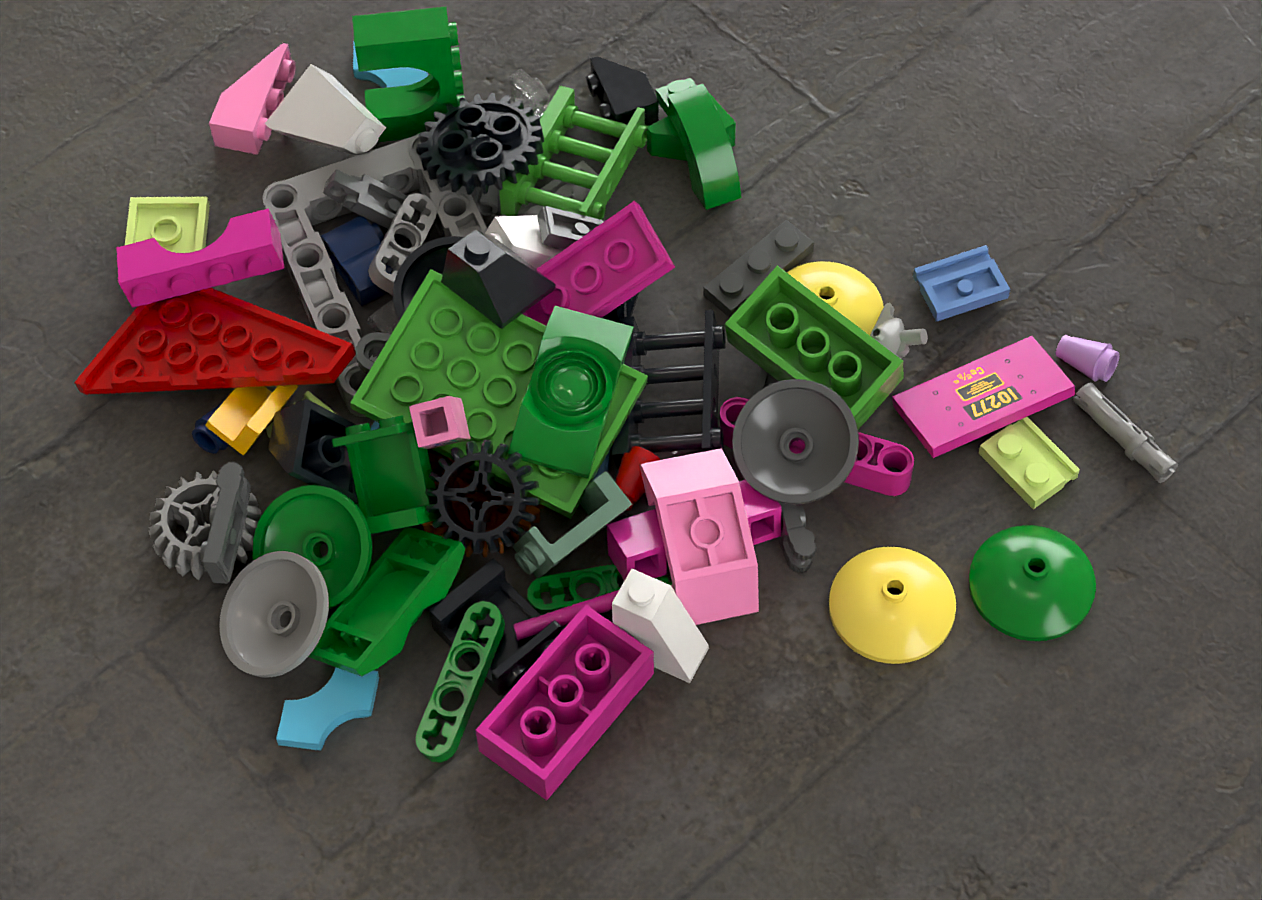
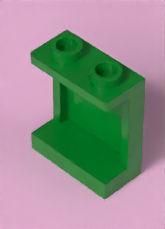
M403 415L378 420L380 429L371 430L369 423L345 428L346 436L332 439L333 447L343 445L347 447L359 508L368 523L371 534L431 522L441 516L440 512L428 513L426 509L428 505L437 503V497L425 494L426 489L435 488V484L429 478L432 469L428 450L426 448H418L413 422L405 423Z

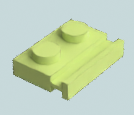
M1028 417L1020 419L1013 425L1009 424L982 443L979 448V454L1032 509H1035L1064 488V485L1071 479L1075 480L1078 478L1080 471Z

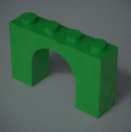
M446 6L352 16L359 72L408 67L420 69L430 74L425 79L410 85L364 90L366 109L386 127L379 136L378 142L404 140L426 132L424 123L435 122L434 112L446 114V104L448 103L455 107L460 106V98H464V95H461L464 94L462 71L454 72L461 70L459 47H451L459 45L456 22H448Z

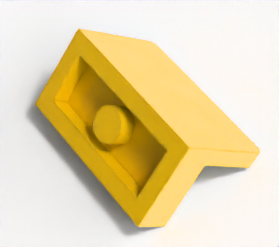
M264 386L235 388L209 418L206 427L244 456L272 422L275 413L285 406L299 386H277L273 392Z

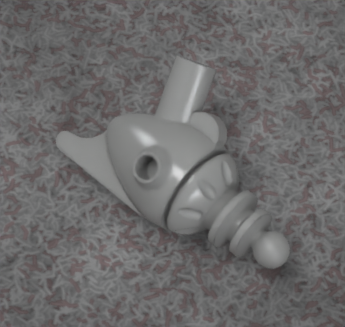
M886 303L870 336L902 359V357L908 354L909 346L927 343V332L924 328L905 330L902 320L893 317L894 307L891 303Z

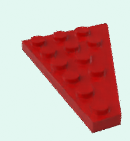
M207 288L137 306L74 383L78 390L85 395L327 384L336 381L356 355V351L350 342L216 289Z

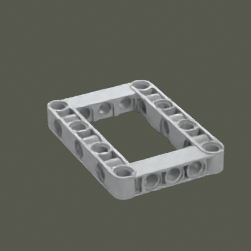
M419 134L287 180L275 182L264 190L262 196L264 208H269L279 229L283 260L312 328L352 343L355 351L358 342L362 338L361 328L345 292H340L333 264L319 232L314 233L312 227L313 225L353 212L351 209H347L343 203H337L323 194L326 181L336 169L349 176L360 178L363 174H366L403 194L419 189L420 193L429 197L436 206L437 214L434 223L441 238L449 236L466 237L474 230L482 233L487 231V227L472 195H467L466 187L462 186L454 193L450 183L441 188L437 179H429L428 172L423 170L417 144L421 143ZM355 355L335 382L349 412L355 416L366 417L352 410L350 405L351 400L367 376L360 369ZM373 356L370 357V360H372V361H374V362H375L376 359H377V356H376V357H373Z

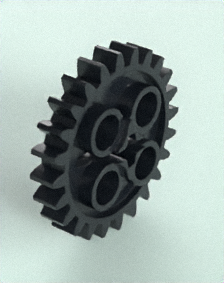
M491 93L487 100H481V96L475 94L473 102L469 103L462 97L458 107L449 103L446 104V114L434 112L435 122H425L426 132L419 133L421 143L417 144L423 170L428 172L429 179H437L441 188L450 183L454 193L464 186L466 187L467 195H471L475 187H481L483 194H487L490 185H495L497 189L503 190L502 182L505 180L516 184V174L529 175L528 165H538L537 155L544 152L542 143L545 141L539 116H534L532 107L524 108L521 99L511 104L509 95L504 96L500 101H496L495 93Z

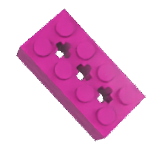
M585 604L476 729L479 752L547 801L653 676L654 651Z

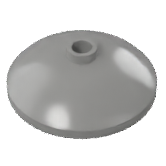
M276 551L258 557L248 564L235 578L225 596L219 625L224 651L237 668L257 677H276L296 668L314 650L324 631L329 609L327 586L321 572L314 563L293 552Z

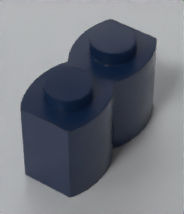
M360 215L321 235V239L334 269L343 278L357 302L364 306L388 292L375 285L369 276V266L384 235L375 222L370 224L365 217ZM386 265L385 271L388 274H392L393 268Z

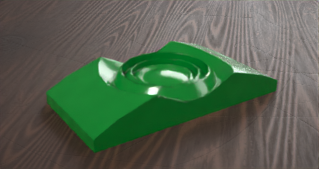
M554 306L541 340L529 386L521 403L508 457L518 452L523 456L522 461L589 479L633 334V326Z
M405 527L367 572L358 590L343 601L327 620L318 644L308 657L358 676H363L379 668L399 654L404 647L410 627L418 621L424 609L446 597L461 565L466 550L464 545L453 539L446 540L436 534L412 527Z

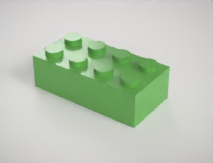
M779 266L775 267L725 323L728 342L776 380H809L822 384L838 394L851 410L858 430L904 379L903 360Z

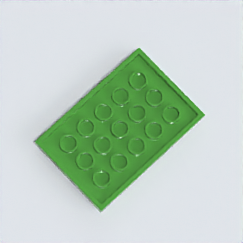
M430 269L351 400V409L376 422L403 415L404 422L409 423L412 422L409 406L447 396L462 399L471 439L432 450L454 460L451 455V449L459 447L466 456V442L475 441L479 453L484 440L492 441L493 454L501 443L508 445L510 448L521 403L529 386L541 340L547 326L522 314L501 329L441 283L442 274ZM623 364L589 479L521 460L516 467L517 469L526 465H530L533 468V472L523 478L524 481H537L539 483V488L527 491L528 497L539 498L540 504L570 519L572 518L584 496L585 488L595 477L648 380L647 375ZM479 463L473 464L468 468L478 471ZM492 463V473H495V481L514 490L506 472Z

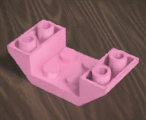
M722 448L641 464L640 469L648 505H655L672 579V585L670 586L694 623L700 625L759 612L758 563L740 484Z

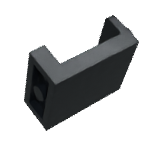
M493 558L433 606L429 612L432 629L451 647L462 619L470 606L481 601L496 605L504 617L505 630L485 682L500 696L509 688L512 689L561 633L562 626L554 620L537 635L517 640L513 624L540 616L541 614L506 581L505 569ZM488 614L484 620L477 619L475 622L480 629L476 642L483 647L486 644H483L480 639L481 632L485 626L492 627L494 624ZM466 652L461 656L473 670L479 665L480 656L476 652Z

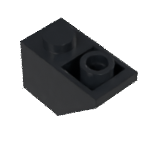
M598 56L590 58L591 74L586 76L591 96H598L601 102L599 103L601 117L628 124L637 107L645 109V126L649 127L659 121V101L645 73Z

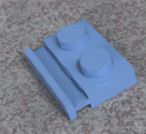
M986 245L914 268L913 278L915 282H918L920 292L936 322L1009 297L1010 288L995 260L990 258L988 254L989 249Z

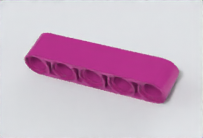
M730 398L720 408L719 427L723 430L724 445L732 449L735 425L731 424V422L737 420L742 408L749 401L746 398ZM858 432L859 448L857 456L862 460L855 462L851 473L844 482L889 496H897L906 492L911 483L914 465L912 452L901 444ZM794 441L790 445V451L795 454H799L805 449V444L802 441ZM887 468H897L901 470V472H891L887 470Z

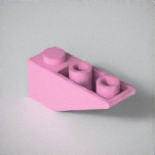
M282 43L221 93L209 122L216 147L258 155L263 141H268L272 129L268 128L265 122L283 101L285 86L287 82H292L295 75V61L291 60L288 44Z

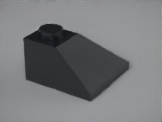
M474 230L448 248L441 283L501 329L554 291L556 287L554 282L499 240L478 230Z
M306 398L276 412L269 450L287 474L309 485L324 486L337 490L349 497L355 504H358L347 447L345 445L333 447L332 439L346 436V427L355 426L356 424Z

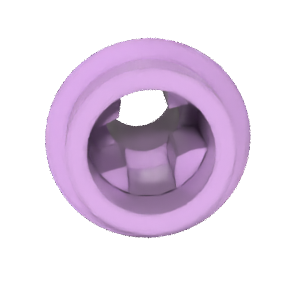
M1064 335L1057 346L1056 357L1061 358L1096 382L1100 379L1106 382L1112 377L1117 367L1119 352L1112 350L1111 344Z

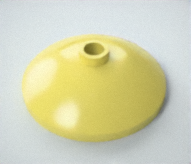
M825 261L806 263L787 272L818 297H831V299L822 300L868 335L871 334L884 306L879 291L864 274L847 265Z
M880 547L856 555L839 570L830 590L829 613L837 634L852 650L877 662L901 664L926 657L945 641L954 623L956 599L948 577L931 559L916 551L905 548ZM898 588L902 593L893 595L888 592V589Z

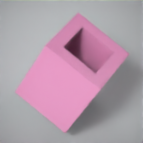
M447 396L409 406L418 448L434 449L471 439L461 398Z

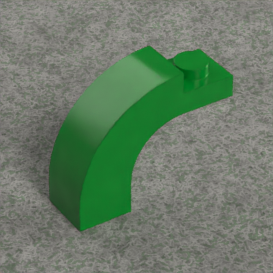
M691 78L676 80L669 85L655 89L659 105L678 132L688 162L692 191L704 208L707 210L742 198L732 147L718 109L704 84L696 85Z

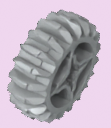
M214 470L208 479H203L202 475L196 471L194 481L187 483V480L180 477L179 488L174 489L166 486L165 494L167 498H156L155 507L157 511L150 512L149 518L152 525L149 527V535L151 540L154 541L153 547L156 554L162 557L164 564L169 569L176 567L177 572L182 577L191 570L193 576L198 581L204 571H207L200 562V549L203 541H208L211 529L209 523L210 510L213 504H217L220 489L216 484L218 474ZM249 493L247 515L235 561L246 564V552H253V538L257 524L262 516L261 510L257 507V499L253 493ZM177 524L185 529L187 538L184 543L174 537Z

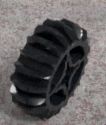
M491 440L483 441L479 453L475 441L466 442V456L459 447H453L451 455L455 460L454 463L442 457L438 460L445 473L443 475L437 472L430 473L429 478L439 482L438 489L427 488L425 494L437 497V503L426 507L428 513L440 512L441 514L439 518L432 522L433 527L442 528L446 525L449 526L442 538L446 540L454 539L459 534L458 541L465 548L468 547L472 540L474 554H482L486 541L489 551L497 553L500 547L499 538L505 546L512 547L515 542L510 532L513 530L519 536H523L527 532L526 528L519 522L521 519L528 522L535 521L536 516L533 513L526 512L527 505L538 506L540 499L528 497L527 491L539 488V483L537 481H524L523 478L533 472V468L530 465L519 469L516 468L523 458L520 453L515 452L506 459L509 446L501 443L493 454V443ZM479 463V470L475 471L474 479L469 486L453 488L456 479L467 467ZM492 463L503 469L509 476L514 493L502 492L497 488L495 473H492ZM483 485L487 487L485 492H491V496H500L502 499L500 501L490 500V502H483L481 509L478 507L481 502H475L474 498H466L464 494L482 492ZM452 501H460L468 506L471 516L470 521L474 522L473 530L466 527L458 519L454 512ZM504 505L513 506L505 522L494 530L486 532L487 522H491L492 512L497 507Z

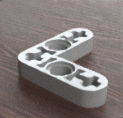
M413 193L404 200L369 266V276L372 282L392 295L399 268L405 259L423 244L436 218V206L426 195ZM414 209L421 212L420 218L415 225L409 222ZM394 235H405L411 241L412 248L399 246L394 239ZM386 265L393 268L392 274H388L385 271Z

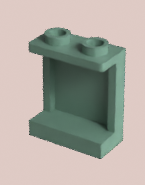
M607 471L585 488L584 496L580 502V505L589 515L585 520L553 544L548 543L534 526L513 545L516 551L515 559L523 571L529 575L533 573L536 578L542 577L603 530L607 524L612 523L632 505Z

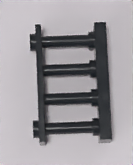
M705 310V330L646 335L645 331L639 332L634 316L618 317V323L634 327L624 360L625 365L647 375L646 385L703 380V398L643 403V400L638 398L612 444V456L617 469L619 470L623 454L629 453L632 446L642 447L652 453L701 449L705 452L720 448L724 451L723 430L721 427L718 428L719 349L726 348V333L724 325L717 324L714 311ZM704 347V364L647 369L644 368V365H641V356L647 355V351ZM702 415V433L642 437L640 433L638 434V424L644 423L645 419Z

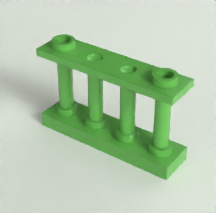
M560 86L540 118L545 142L542 143L543 154L537 155L539 163L538 165H528L529 175L517 173L516 184L508 180L502 182L503 190H499L501 215L517 216L522 204L534 203L603 220L606 205L638 147L643 148L647 142L648 126H645V109L637 107L629 123L624 124L579 111V108L575 106L574 89ZM574 126H578L620 139L612 150L564 135L568 128L572 129ZM559 151L605 163L598 176L549 162L554 153L558 154ZM546 176L591 190L583 202L534 188L538 179H543Z

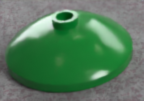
M309 485L297 487L277 497L262 514L253 538V561L260 556L276 551L293 552L307 558L319 569L325 580L329 597V609H332L352 596L367 575L372 556L370 529L362 511L343 493L324 486ZM324 542L328 546V553L325 557L320 554V547Z
M1035 525L1010 527L988 538L974 555L968 578L972 601L985 621L1008 636L1026 641L1056 639L1074 630L1088 615L1096 591L1094 570L1084 551L1073 540L1062 533ZM1038 566L1042 569V572L1035 573L1029 567Z

